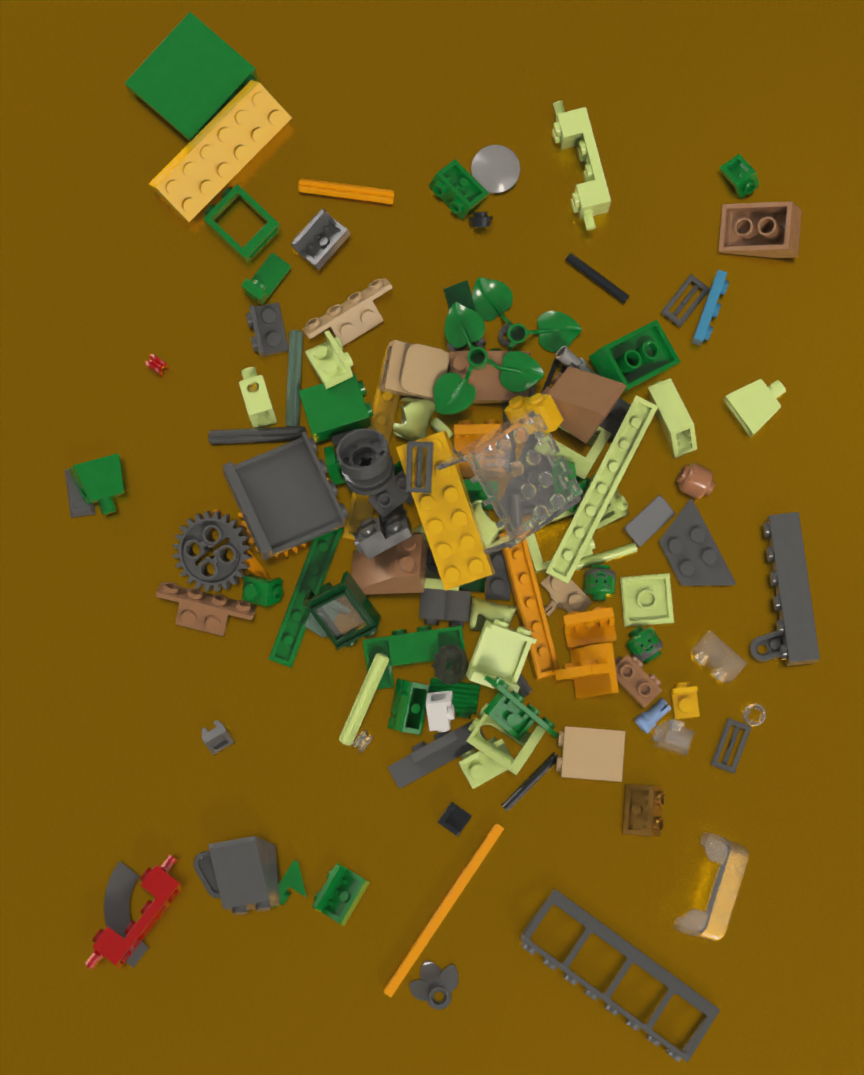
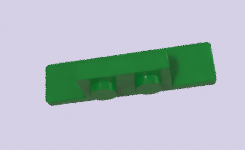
M489 676L484 678L498 693L483 712L515 739L520 741L534 722L557 739L559 737V734L553 730L556 725L546 717L540 719L538 717L540 712L529 703L525 706L522 703L525 699L514 690L511 693L508 692L507 688L509 685L499 677L495 680Z

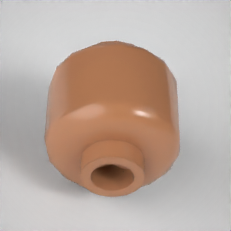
M695 462L689 465L685 464L676 479V482L679 483L680 491L695 499L702 498L705 494L710 495L715 486V482L712 481V471Z

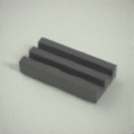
M690 274L660 314L669 318L668 320L674 322L680 328L706 296L710 288ZM691 282L695 283L676 310L670 313V308ZM700 287L703 291L682 318L678 319L677 315Z
M408 441L405 492L432 493L434 442ZM414 447H418L416 487H412ZM424 447H427L426 488H422Z
M727 718L710 765L735 774L752 727ZM731 725L735 726V728L733 730L731 739L729 741L722 763H719L718 759L720 757ZM741 728L744 729V732L740 740L738 749L736 751L735 757L733 759L732 765L730 767L727 766V763L731 755L733 746L735 744L737 735Z

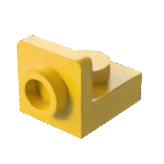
M691 682L677 683L676 688L670 690L674 720L700 717L697 698L698 687H691Z

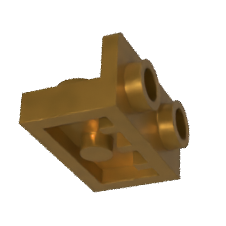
M626 784L623 834L660 837V832L664 827V820L661 817L662 807L665 804V793L662 786Z

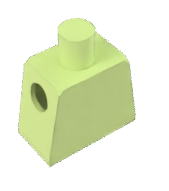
M255 367L243 369L241 371L243 380L239 382L253 428H263L278 423L263 375H257Z
M759 379L728 394L723 401L751 438L782 407L777 398L784 394L786 389L779 380H776L767 387L764 381Z

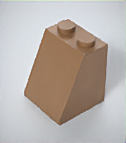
M569 366L563 374L561 372L556 374L551 382L553 387L547 386L542 395L548 394L552 396L564 419L560 426L586 444L609 415L627 386L621 382Z

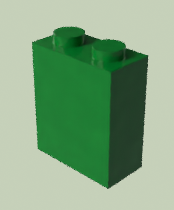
M355 373L352 374L353 377L328 389L322 383L299 390L315 443L331 439L332 436L353 429H363L372 426L369 417L374 416L370 402L365 403L362 396L367 394L363 380L358 381Z

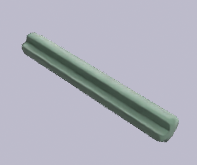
M299 330L289 332L285 422L287 427L299 426V390H301L303 333Z

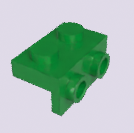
M337 863L329 871L323 888L315 895L312 908L345 926L370 882Z

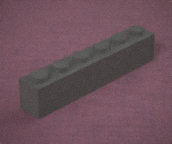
M799 512L769 515L766 523H763L764 537L769 539L770 547L766 548L768 562H772L773 571H770L771 586L776 588L777 596H773L775 611L779 610L780 620H777V632L783 638V645H780L781 658L786 660V666L816 663L820 656Z

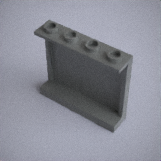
M305 431L302 432V437L239 464L233 465L230 462L223 465L225 479L262 560L342 528L346 524L347 510L343 503H338L335 496L338 495L336 486L333 481H328L325 475L328 473L327 467L323 459L318 460L315 453L318 451L316 443L312 437L308 438Z

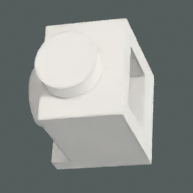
M452 691L427 693L426 710L430 731L447 732L451 729V720L455 719Z

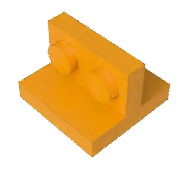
M602 643L570 649L571 663L564 664L565 669L555 670L556 680L574 679L576 699L619 693L613 643Z

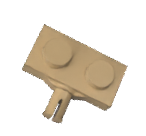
M548 575L540 583L552 599L544 607L547 617L558 607L567 613L572 611L583 612L592 603L588 596L571 579L566 584Z

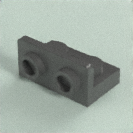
M279 302L258 307L250 305V313H246L249 328L253 327L255 336L251 337L253 351H258L260 357L289 352Z

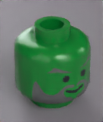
M593 564L591 568L585 570L583 591L587 595H592L591 600L606 601V596L615 594L616 573L610 569L611 566Z
M641 625L629 633L631 638L626 642V645L631 654L641 662L644 661L647 664L662 654L660 650L663 648V642L652 627L643 629Z

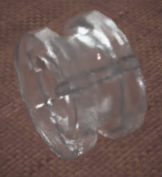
M750 704L743 710V720L750 726L761 725L766 719V711L760 704ZM751 708H755V711H760L759 721L754 722V719L750 720L748 718V715L751 714Z
M364 729L351 746L359 748V753H362L375 736L368 735L367 730Z

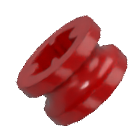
M150 353V359L148 361L145 360L144 364L162 376V370L167 368L168 364Z

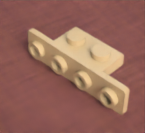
M386 278L376 279L369 284L367 289L351 294L346 302L329 308L325 315L308 321L302 330L311 339L330 327L334 335L339 338L342 346L384 321L373 300L393 287Z

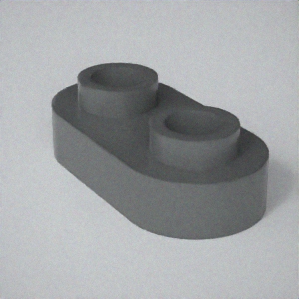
M775 631L755 638L750 645L751 656L759 662H766L781 657L780 645H782V635H778V632ZM759 646H765L767 652L765 654L759 653Z

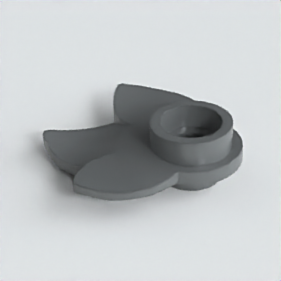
M426 960L420 969V980L409 983L412 995L418 1000L427 1001L434 1009H444L450 1004L451 992L458 985V972L453 964L441 971L436 964ZM436 992L443 993L444 998L442 1001L434 999Z

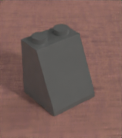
M257 836L209 844L223 909L232 912L233 915L248 914V910L269 911L271 906L280 905L276 845Z

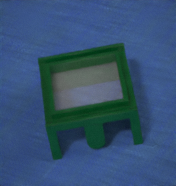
M348 571L343 574L339 584L333 586L328 582L323 585L320 594L315 596L312 590L307 592L303 602V606L308 608L334 643L336 650L344 646L350 647L361 637H369L378 630L381 620L380 614Z

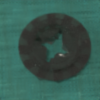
M454 644L439 647L437 654L433 655L435 658L434 664L431 665L435 669L434 676L440 679V683L449 685L459 683L465 677L468 669L466 653L461 647ZM447 660H453L450 665L451 669H444L448 664Z

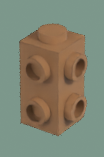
M619 655L615 659L618 684L644 709L663 691L659 687L662 683L652 673L648 676L641 669L644 665L634 655L631 658L628 655L624 658Z

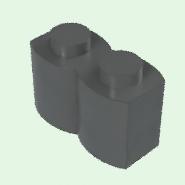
M425 588L420 597L419 619L424 620L425 625H439V621H448L449 626L464 627V623H469L471 592Z

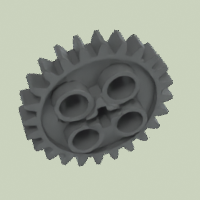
M211 511L204 512V517L201 513L195 514V520L193 518L187 519L189 527L186 525L180 526L184 534L175 535L180 540V543L173 545L174 548L179 549V553L174 554L173 557L180 558V562L175 566L184 568L180 575H189L188 584L196 581V589L201 588L203 585L206 592L211 591L212 587L215 592L221 591V587L228 589L230 588V582L233 585L239 583L237 576L242 578L246 575L242 568H250V565L245 562L246 559L253 558L251 554L247 553V550L251 549L253 545L246 544L245 542L250 538V535H242L245 526L237 528L238 519L229 522L230 514H224L222 518L220 511L214 512L213 516ZM212 528H216L219 532L217 540H214L211 536ZM227 537L229 538V542L215 550L213 556L206 557L199 565L196 564L197 560L212 551L211 547L218 546ZM194 542L197 543L200 547V552L198 555H196L192 550V545ZM227 548L233 551L234 556L232 560H229L225 555ZM209 562L215 568L213 575L207 571V564Z

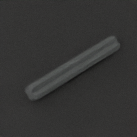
M304 426L210 430L208 439L210 444L294 441L302 437V432H306V428Z

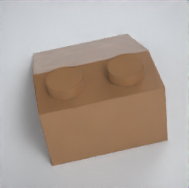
M793 201L722 204L719 252L768 258L798 257L802 210Z
M469 351L450 352V373H457L462 379L465 378L469 367L467 358ZM511 351L486 352L488 359H492L493 362L503 366V356ZM520 351L530 356L529 351ZM489 364L482 370H473L467 381L476 389V397L472 404L505 403L516 396L531 397V388L520 393L506 390L500 382L502 371Z
M412 534V537L370 559H367L365 553L360 554L358 550L353 551L351 576L365 595L424 592L427 548L423 534Z

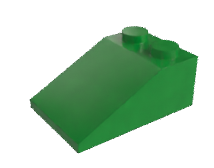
M657 319L601 347L589 356L599 376L621 382L627 386L622 394L681 362Z

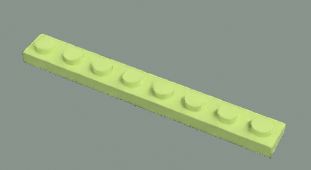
M637 395L635 396L546 574L566 584L569 583L658 408L657 405Z

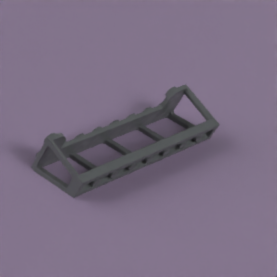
M553 889L519 937L523 941L521 944L522 948L533 956L538 952L544 957L542 961L554 971L557 967L564 971L563 978L574 986L579 982L586 988L584 991L586 995L595 1001L598 998L602 999L607 1003L604 1008L615 1016L619 1013L628 1018L625 1022L637 1032L640 1028L648 1033L646 1038L657 1047L662 1043L667 1047L664 1051L678 1062L681 1059L686 1062L690 1060L720 1011L719 1008L556 889ZM552 905L558 906L585 926V931L563 963L530 940V937ZM591 933L599 936L627 958L605 993L600 992L569 969L570 964ZM633 963L668 987V991L646 1024L611 1000L612 994ZM673 994H678L706 1015L683 1050L677 1048L652 1029Z

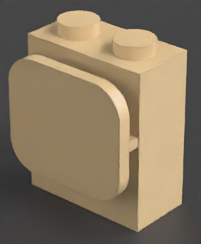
M398 340L389 342L379 391L415 399H428L435 403L434 386L442 375L450 373V353L422 344H410Z
M565 726L563 732L559 731L558 746L562 747V757H557L556 772H560V777L622 782L625 731Z

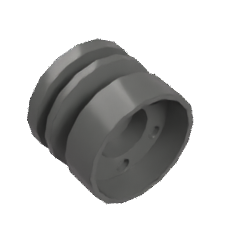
M368 428L356 429L346 434L340 440L337 446V459L342 469L344 481L351 491L364 496L375 495L384 491L392 484L395 477V466L388 442L382 433Z

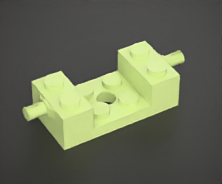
M557 101L553 103L556 113V122L553 123L554 129H552L555 144L559 143L561 150L579 146L577 148L580 162H585V171H583L585 182L576 185L575 192L572 193L571 206L573 212L578 213L579 219H584L586 230H593L596 228L593 216L607 213L611 198L587 108L583 107L565 112L563 101Z

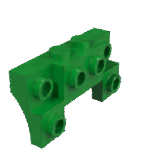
M431 626L417 627V632L407 633V629L392 631V636L362 640L367 673L377 653L384 654L389 658L388 665L377 689L395 687L392 667L440 660L445 680L466 677L465 674L468 668L462 626L432 630Z

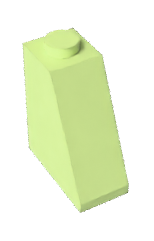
M671 378L657 381L648 387L650 402L658 406L655 414L674 458L697 450L694 423Z

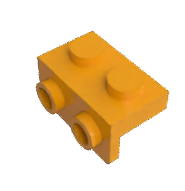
M599 606L593 608L592 611H572L563 616V628L568 649L617 640L613 607Z

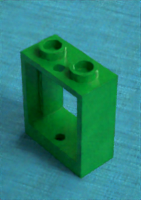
M236 184L233 188L230 186L221 195L222 200L217 205L212 204L205 211L203 220L242 260L248 263L281 230V227L263 207ZM238 196L267 222L243 248L214 221Z

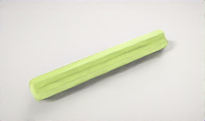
M377 653L345 723L339 737V741L345 745L351 746L388 665L389 658L384 654Z

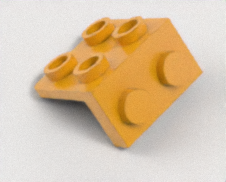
M472 420L459 421V425H454V448L459 453L456 460L462 478L503 476L504 424H499L498 420H484V424H474Z

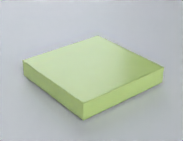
M670 573L620 577L624 627L674 623Z

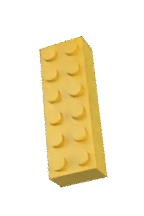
M251 80L149 185L181 219L190 222L292 117L260 82Z
M441 431L415 440V442H434L432 493H411L445 591L495 574L447 431ZM407 444L396 447L406 476ZM418 447L413 448L412 487H416ZM424 447L422 488H426L427 447Z

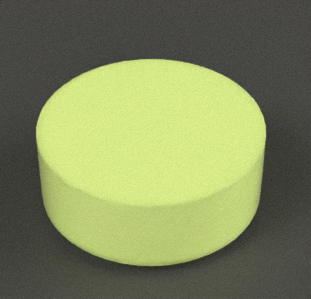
M435 417L430 422V427L435 433L447 431L449 438L453 435V432L438 418Z

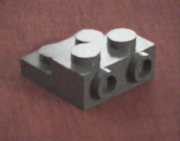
M406 513L401 516L399 514L391 516L387 519L386 524H383L379 516L375 519L370 517L362 521L360 527L357 528V532L353 533L355 538L354 544L360 554L365 553L367 559H370L412 537L411 522Z

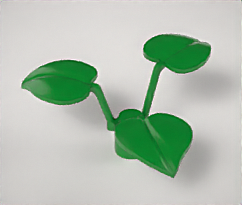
M483 277L477 278L474 284L472 298L476 312L486 321L494 320L499 314L509 326L507 337L511 342L506 351H511L515 343L518 344L525 341L527 335L540 334V345L547 351L557 352L563 346L568 347L582 331L580 325L572 317L558 311H548L540 315L537 320L538 330H527L520 323L513 324L503 313V311L511 307L513 302L510 288L501 281ZM493 348V349H490V350H488V351H503V350H501V349H499V348Z
M458 302L451 306L445 320V337L454 348H462L466 344L470 348L467 355L469 367L464 379L457 373H446L437 380L434 386L435 411L437 413L451 415L469 408L475 400L476 389L467 381L473 370H482L487 364L502 371L500 374L502 386L514 393L530 389L544 377V372L539 363L528 354L520 351L506 353L502 359L503 366L493 362L492 359H488L485 349L475 347L471 343L478 342L484 335L485 323L483 318L476 311Z

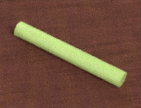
M635 542L582 558L575 571L593 564H599L638 552Z

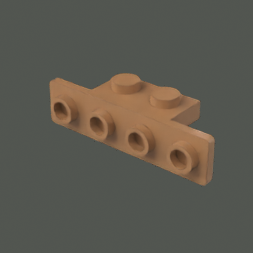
M161 582L156 591V597L179 602L176 625L221 636L225 634L229 615L252 620L257 609V605L251 604L249 601L230 599L222 594L213 595L205 593L200 589L181 587L173 582Z

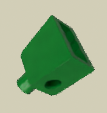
M119 453L76 464L69 469L86 505L98 502L102 515H108L117 511L113 498L124 493Z

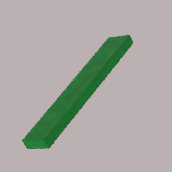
M339 528L313 539L268 660L290 668L293 667L307 629L304 627V624L310 614L308 608L303 606L307 592L311 590L315 596L320 594L344 528Z

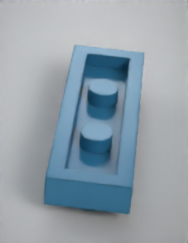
M718 269L691 343L701 346L704 340H709L713 327L709 326L711 318H717L721 304L717 303L720 294L725 295L729 281L725 280L727 272Z

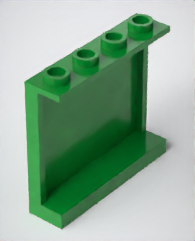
M189 12L129 77L125 85L129 92L142 99L190 142L251 80H257V72L253 65L194 14Z

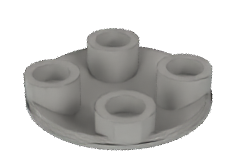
M490 145L484 147L475 155L472 161L471 172L472 176L488 193H500L510 189L517 182L520 174V163L515 153L509 148L502 145Z

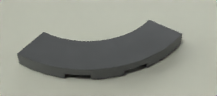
M119 861L106 888L104 918L106 928L110 927L121 937L125 938L126 934L124 931L132 922L130 917L131 895L140 875ZM142 941L126 962L134 968L149 946Z

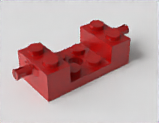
M169 854L161 866L155 865L153 869L149 867L141 876V888L154 898V901L148 900L140 911L142 913L140 919L137 922L133 920L124 931L126 937H121L110 927H107L105 930L101 928L92 939L94 942L92 946L94 949L93 953L84 963L90 970H93L101 958L107 959L118 969H121L183 889L181 884L168 873L177 862L173 856Z

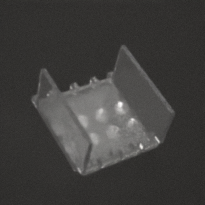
M530 411L504 422L436 466L438 470H442L459 462L464 463L468 461L475 476L470 480L472 483L479 481L488 497L483 501L484 505L492 504L500 519L495 525L497 528L504 526L507 531L506 535L483 550L485 554L506 547L510 549L579 503L580 499H582L580 495L583 494V491L576 478L574 477L570 480L568 478L572 471L563 455L558 458L555 455L560 452V449L551 433L547 435L543 433L548 428L540 413L536 415L534 411Z

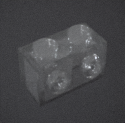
M711 630L707 631L691 649L694 653L692 657L702 666L706 664L713 670L711 674L721 683L724 681L727 684L732 682L748 664Z
M671 719L668 722L661 723V726L655 727L651 740L655 741L654 747L680 756H686L695 731L684 728V722Z

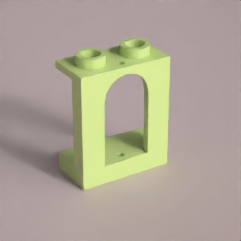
M486 702L478 714L482 717L481 720L476 717L468 728L472 733L466 741L517 775L546 730L537 725L532 734L527 731L521 740L518 741L483 712L489 705ZM491 725L523 746L516 758H511L486 741L480 734V727Z

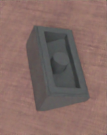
M659 495L622 530L638 547H641L675 515V512L664 498Z

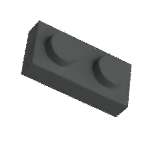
M489 550L488 553L495 574L486 577L485 600L510 601L511 584L502 550Z

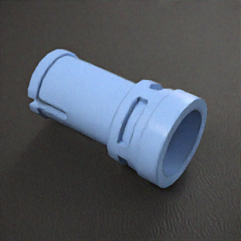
M659 698L646 712L643 711L634 721L643 732L648 734L656 726L655 723L671 710V707L666 705L667 702L663 698Z

